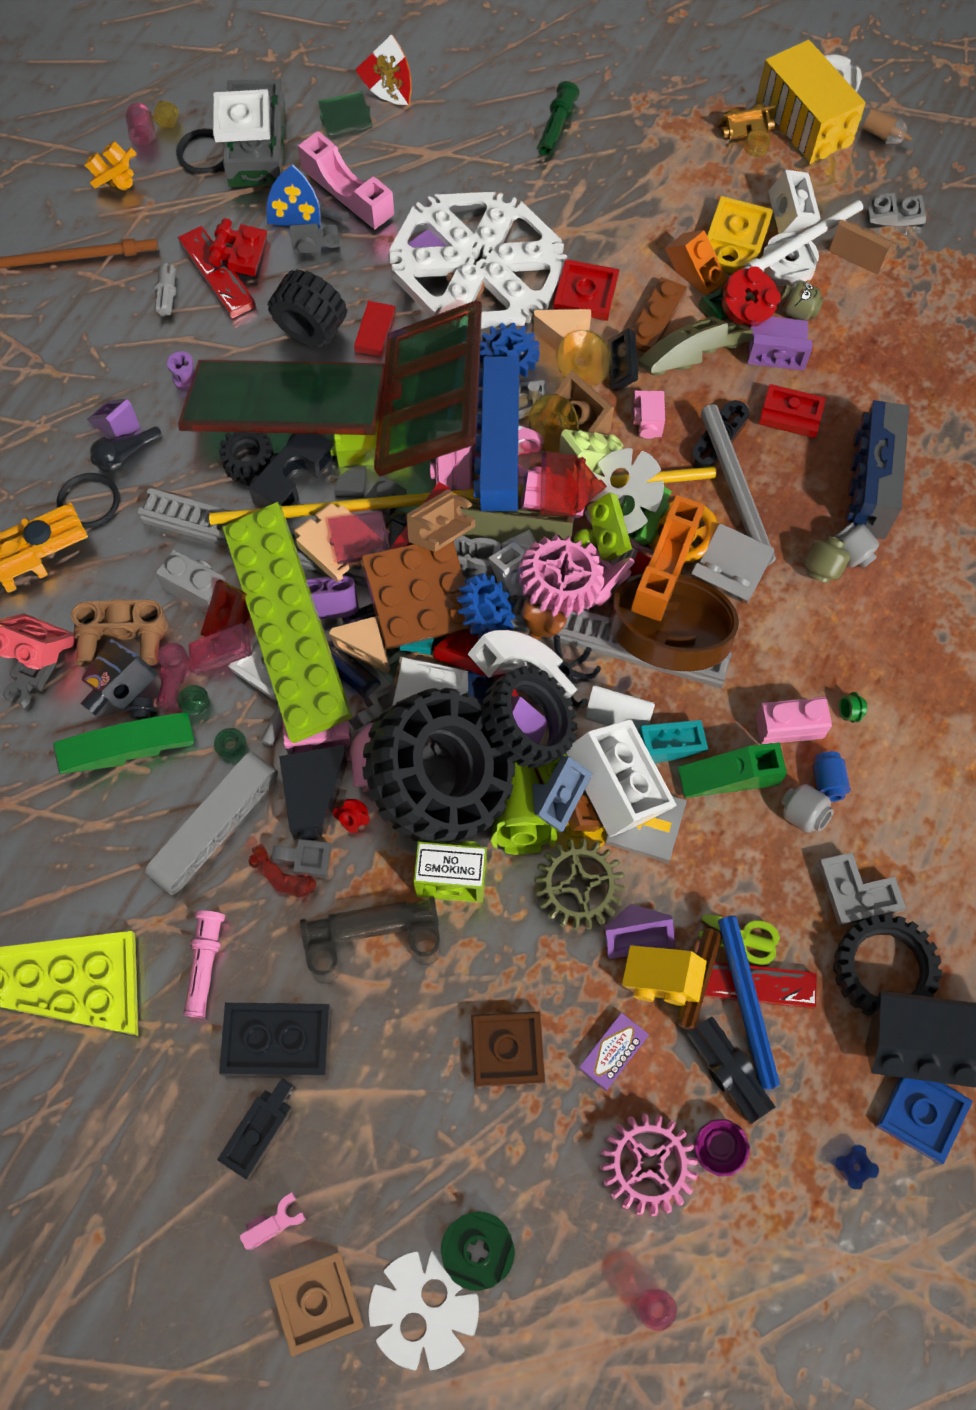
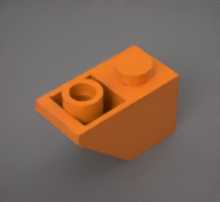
M705 230L683 233L665 247L676 272L704 295L712 293L727 280Z

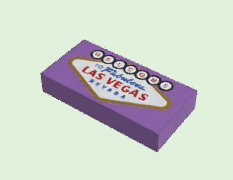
M621 1013L581 1064L579 1070L604 1091H607L649 1034Z

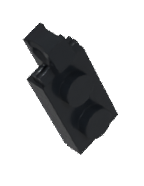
M281 1078L272 1094L265 1090L260 1097L257 1096L217 1161L244 1179L249 1180L288 1119V1114L292 1107L287 1102L296 1087Z

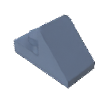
M561 756L547 785L534 783L532 786L535 815L559 832H563L593 773L571 757Z

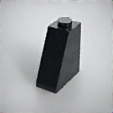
M344 745L279 756L289 829L294 840L314 841L319 838V835L327 833L348 763Z

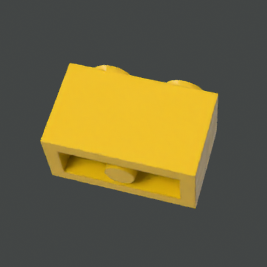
M630 945L622 986L632 991L634 998L642 1001L654 1002V998L658 997L664 998V1001L679 1006H684L685 1001L699 1002L707 961L692 951Z

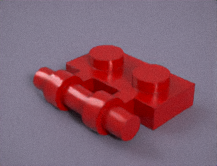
M223 218L221 223L216 226L214 232L216 238L215 241L211 242L208 250L210 254L209 262L217 265L220 260L228 262L229 271L255 277L267 240V230L240 224L239 230L235 231L231 229V220ZM225 244H232L233 248L226 247Z

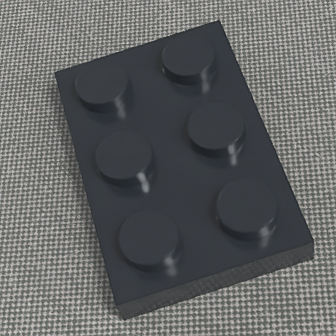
M225 1002L219 1074L221 1076L327 1077L330 1004Z

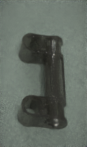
M429 896L428 900L414 903L401 901L347 912L332 913L328 915V918L312 921H307L305 918L300 919L301 936L307 966L312 977L320 983L333 982L339 976L341 965L338 944L342 942L407 931L411 954L417 963L421 965L433 964L439 959L441 954L438 930L439 921L434 896ZM423 940H430L435 944L434 948L429 952H421L416 947ZM320 959H332L333 962L329 969L325 971L315 969L316 963Z

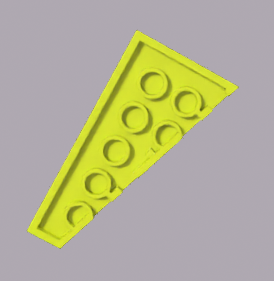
M133 931L0 947V1008L138 1036L135 933Z

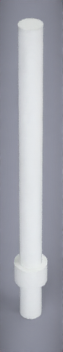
M856 200L760 259L754 258L749 261L743 269L757 266L764 272V269L838 225L841 219L846 220L863 210L862 202Z

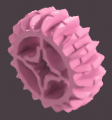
M556 534L552 537L551 541L544 536L539 543L534 542L529 550L524 552L522 562H520L518 574H520L518 578L519 585L523 586V596H531L530 605L539 603L541 605V612L545 611L546 608L550 609L554 617L561 611L566 618L571 615L572 611L579 615L583 612V609L588 610L592 607L594 601L599 598L600 590L604 585V577H602L604 567L598 565L600 562L599 556H591L592 547L584 549L581 547V540L573 543L569 535L564 540H560Z
M646 1113L641 1114L640 1126L637 1125L632 1116L628 1117L627 1125L629 1130L627 1131L621 1124H617L614 1129L620 1138L617 1139L612 1135H608L605 1139L608 1144L614 1147L613 1150L602 1149L600 1153L601 1156L611 1159V1163L600 1165V1171L612 1172L611 1177L603 1180L604 1186H609L615 1182L618 1189L611 1193L612 1199L618 1198L623 1193L626 1196L622 1203V1208L628 1209L633 1201L637 1202L635 1208L636 1215H642L645 1205H648L650 1216H657V1204L659 1203L666 1214L670 1213L672 1207L669 1199H672L676 1205L681 1206L684 1200L678 1191L680 1190L685 1194H691L693 1191L692 1187L684 1182L685 1179L696 1180L698 1177L697 1173L687 1170V1166L698 1164V1159L695 1157L687 1158L685 1154L695 1148L694 1144L688 1143L682 1146L680 1140L685 1138L687 1133L682 1130L674 1136L671 1133L676 1124L673 1120L667 1123L665 1129L662 1128L661 1115H656L653 1125H649L648 1115ZM650 1134L663 1139L665 1143L656 1150H650L644 1147L642 1143H638L634 1136ZM624 1145L630 1150L629 1153L634 1159V1168L625 1179L620 1169V1155ZM672 1151L677 1161V1174L673 1184L669 1181V1176L664 1170V1160ZM660 1152L662 1153L656 1160L657 1164L653 1166L657 1168L655 1173L649 1170L641 1173L638 1177L635 1176L642 1169L640 1167L644 1163L640 1161L642 1155L649 1159L655 1157ZM641 1179H649L656 1186L659 1185L665 1193L658 1196H646L636 1192L632 1187Z

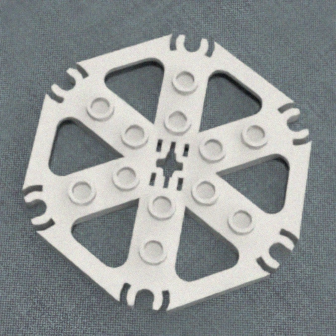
M496 192L437 194L433 198L427 197V207L422 206L419 202L416 203V209L412 206L389 249V264H392L391 274L393 279L433 320L439 313L438 322L441 324L446 317L453 318L452 328H457L460 320L462 321L460 330L464 328H490L492 326L496 328L500 327L501 323H504L506 327H510L512 322L516 326H525V322L529 324L532 321L533 314L531 312L548 309L557 289L564 262L567 259V255L563 254L564 244L562 239L522 201H520V205L516 208V198H513L510 203H504L502 201V193L498 194L495 200ZM481 204L486 207V212L475 233L450 211L449 208L451 206ZM518 218L524 219L541 236L539 241L503 243L513 221ZM420 224L429 229L445 246L414 248L409 246L407 241L415 226ZM483 252V259H480L479 261H477L476 265H474V259L480 257L481 253ZM550 270L543 288L538 291L530 289L513 272ZM448 273H454L445 293L439 297L431 295L414 278L447 276ZM483 282L484 286L507 310L477 312L471 308Z

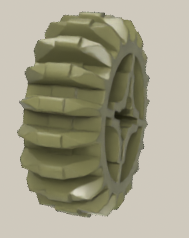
M585 838L580 840V848L575 849L574 841L568 839V851L565 852L560 844H556L554 848L558 856L555 858L551 853L546 852L544 857L551 864L547 866L539 863L537 866L538 870L546 873L545 877L535 876L534 878L535 883L544 884V888L535 891V896L546 895L547 900L540 903V908L545 909L549 905L554 908L548 915L550 920L555 918L557 913L563 915L559 922V925L562 927L566 925L568 918L573 919V930H578L579 920H584L587 930L592 929V917H595L600 925L604 924L605 920L601 912L605 911L607 915L612 917L615 911L609 906V903L612 902L616 905L622 903L621 898L614 896V891H625L624 885L615 884V880L622 879L625 876L624 872L613 874L612 871L613 868L620 864L619 860L615 859L608 864L605 859L610 855L611 850L606 849L602 855L596 853L600 846L599 842H594L591 850L586 849L587 840ZM579 857L588 858L597 863L604 874L590 875L586 873L582 868ZM569 859L570 877L563 882L551 885L552 875L556 867ZM575 867L581 880H596V882H591L588 885L589 887H584L586 891L582 894L584 901L577 888H562L569 886L570 881H575L573 878L576 875ZM607 884V891L603 901L598 907L590 910V889ZM564 893L573 895L577 900L580 912L566 909L557 901L554 895Z

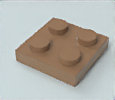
M341 1252L269 1280L291 1357L364 1328Z

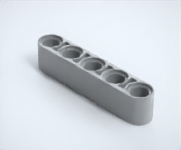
M247 753L153 857L146 867L145 874L169 894L177 893L272 786L278 776V771L255 753Z

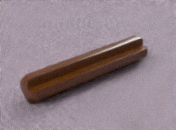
M706 928L703 931L697 950V955L707 961L699 1002L685 1001V1005L680 1007L676 1025L687 1030H692L696 1026L722 939V934L716 930Z

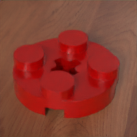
M757 266L735 272L723 286V309L732 321L740 325L745 323L751 325L750 327H756L765 323L774 314L777 304L781 299V295L773 280ZM746 292H750L755 296V303L752 300L749 302L745 300Z

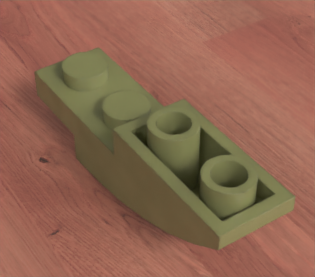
M715 317L702 319L688 324L661 339L638 360V366L648 371L651 375H663L666 373V370L690 369L691 365L702 363V353H713L720 347L737 348L741 346V343L752 341L753 329L737 323L728 325V323Z

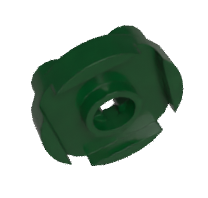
M476 1211L462 1215L450 1224L443 1236L441 1243L443 1268L451 1280L464 1289L481 1291L493 1288L506 1278L514 1262L515 1248L511 1234L503 1221L490 1213ZM477 1240H482L484 1242L483 1249L488 1251V1256L486 1258L480 1257L478 1262L475 1263L471 1261L472 1254L467 1251V1247L469 1244L475 1245Z

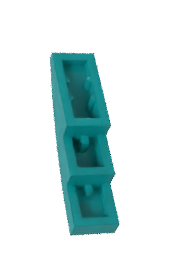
M701 720L642 725L637 730L655 764L705 753L709 750Z

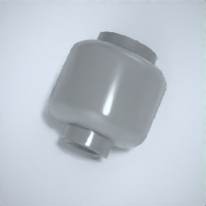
M852 522L834 536L846 542L844 548L851 555L847 564L848 568H853L859 564L863 569L877 558L874 552L878 549L879 542L866 525L857 524L855 526Z
M803 784L796 789L790 788L781 802L785 806L783 812L785 820L806 833L823 830L833 815V809L830 808V798L808 784Z

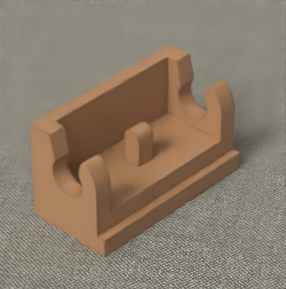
M446 490L407 513L409 542L436 552L476 527L475 519L470 515L463 514L460 508L462 506L468 509L472 506L471 502L466 498L454 495L451 490Z

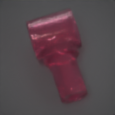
M168 643L158 653V660L161 664L159 674L161 685L156 705L167 709L169 704L170 709H176L180 684L184 683L185 679L191 674L192 663L182 645ZM181 659L178 664L169 665L172 660Z

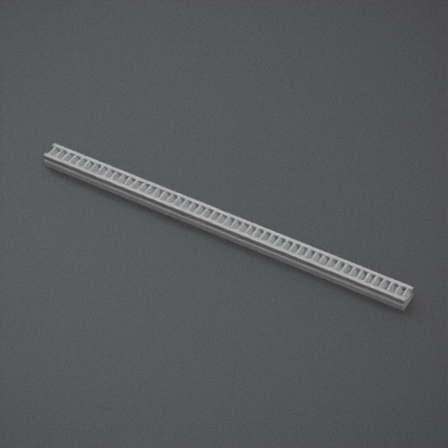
M148 488L146 492L148 495L143 508L139 507L137 511L142 523L229 548L223 526L228 524L210 525L209 513L230 510ZM289 527L302 568L329 576L297 547V538L294 536L295 529ZM355 565L342 575L354 579L355 584L368 588L362 565L359 567ZM509 595L508 601L515 605L511 608V612L516 615V619L510 621L514 626V630L529 634L530 630L524 623L522 616V606L529 596L513 595L511 597ZM584 610L579 615L572 611L571 615L567 617L566 625L557 634L560 636V643L584 650L586 647H590L592 649L591 652L717 688H722L732 655V652H730L719 664L699 671H673L656 667L634 657L616 641L609 627V617ZM542 637V638H546V639H549V640H553V637H551V638H549V637Z

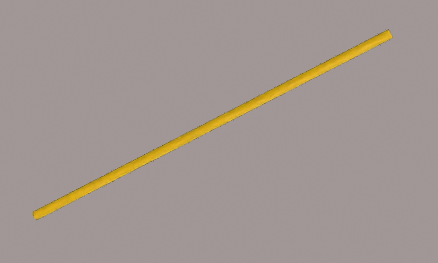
M703 467L660 471L647 482L664 481V483L713 479L716 478V468ZM629 474L610 477V483L613 487H624L629 480ZM518 484V497L522 494L523 484ZM474 489L453 490L454 495L466 498L469 501L480 500V498H474ZM430 493L281 507L286 518L314 516L329 503H332L337 508L343 505L350 512L421 506ZM263 508L209 513L210 525L232 523Z

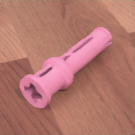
M199 910L195 911L194 915L197 919L195 937L190 940L193 960L183 1016L205 1018L212 965L215 953H218V950H220L221 943L218 942L220 924L225 920V915L214 911Z

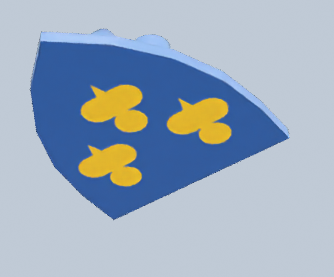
M292 164L279 175L272 185L267 200V224L287 227L291 225L318 224V229H321L319 202L314 189L306 177Z

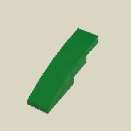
M184 712L121 723L53 742L58 772L59 774L123 766L126 760L159 756L160 750L192 746L194 736L188 713Z

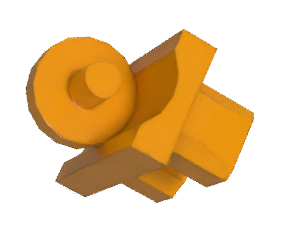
M113 141L102 151L103 156L108 162L98 152H95L84 164L93 175L89 183L95 189L110 180L112 187L117 186L121 190H127L132 187V176H134L133 171L129 168V160L135 157L137 153L132 147L124 151Z

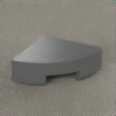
M366 466L354 467L343 473L335 484V496L365 497Z

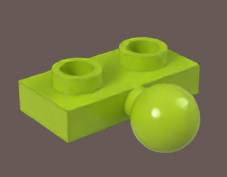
M609 492L587 505L593 530L588 528L579 530L574 537V543L581 540V547L583 548L589 543H592L595 548L598 546L601 560L610 562L631 550L632 546L618 495Z

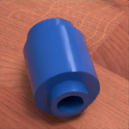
M827 751L816 755L814 758L815 763L812 767L817 790L827 795L831 802L843 800L845 795L851 791L845 760L836 751Z

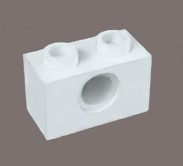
M785 170L769 189L768 193L772 209L774 210L778 233H795L800 235L815 226L821 218L809 173Z

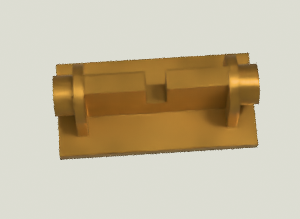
M759 104L745 111L731 109L723 114L717 124V128L722 127V138H727V140L746 137L748 135L746 127L748 126L750 127L751 136L770 133V130L775 128V121L769 115L775 106L765 107L764 104Z

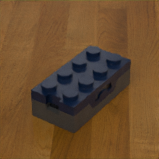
M873 400L869 411L863 412L860 428H856L853 437V446H857V453L853 454L850 470L855 471L854 478H851L848 488V496H852V504L849 503L846 521L853 522L855 526L857 524H864L875 538L885 539L902 509L910 406Z

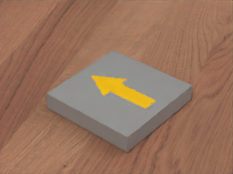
M672 796L677 805L676 807L633 829L612 837L607 836L605 844L669 864L687 800Z

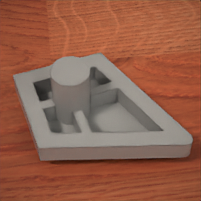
M546 380L519 382V419L544 410L549 403Z

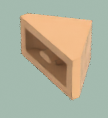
M591 309L534 310L533 333L563 355L589 332Z
M376 616L330 630L329 635L336 648L388 674L390 665Z

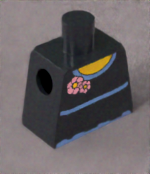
M110 638L82 676V681L92 691L80 704L95 716L107 702L119 710L124 709L159 674L137 654Z

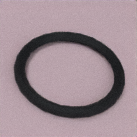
M208 128L189 132L177 145L176 155L179 163L185 169L200 174L212 173L224 167V159L215 166L208 168H197L189 165L182 157L184 144L197 135H214L213 129Z
M83 473L71 478L62 486L57 496V508L63 506L65 493L78 481L98 479L105 482L113 492L112 507L105 516L98 520L81 522L84 528H94L104 524L115 514L120 502V493L115 483L107 476L98 473Z

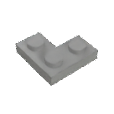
M853 853L821 859L818 862L839 927L866 920L871 916L878 915L880 917L884 914L900 913L906 909L896 878L891 877L863 884Z

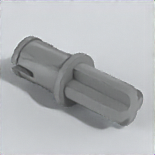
M168 263L159 265L158 282L154 285V292L156 294L155 312L159 313L161 317L171 314L173 297H175L177 292L174 286L176 268L170 264V270L167 273Z

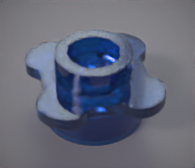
M854 1145L849 1154L839 1156L835 1161L836 1169L848 1181V1186L854 1190L861 1189L863 1182L869 1178H876L879 1174L878 1165L870 1161L866 1155V1149L862 1145ZM856 1163L860 1165L859 1171L854 1169Z

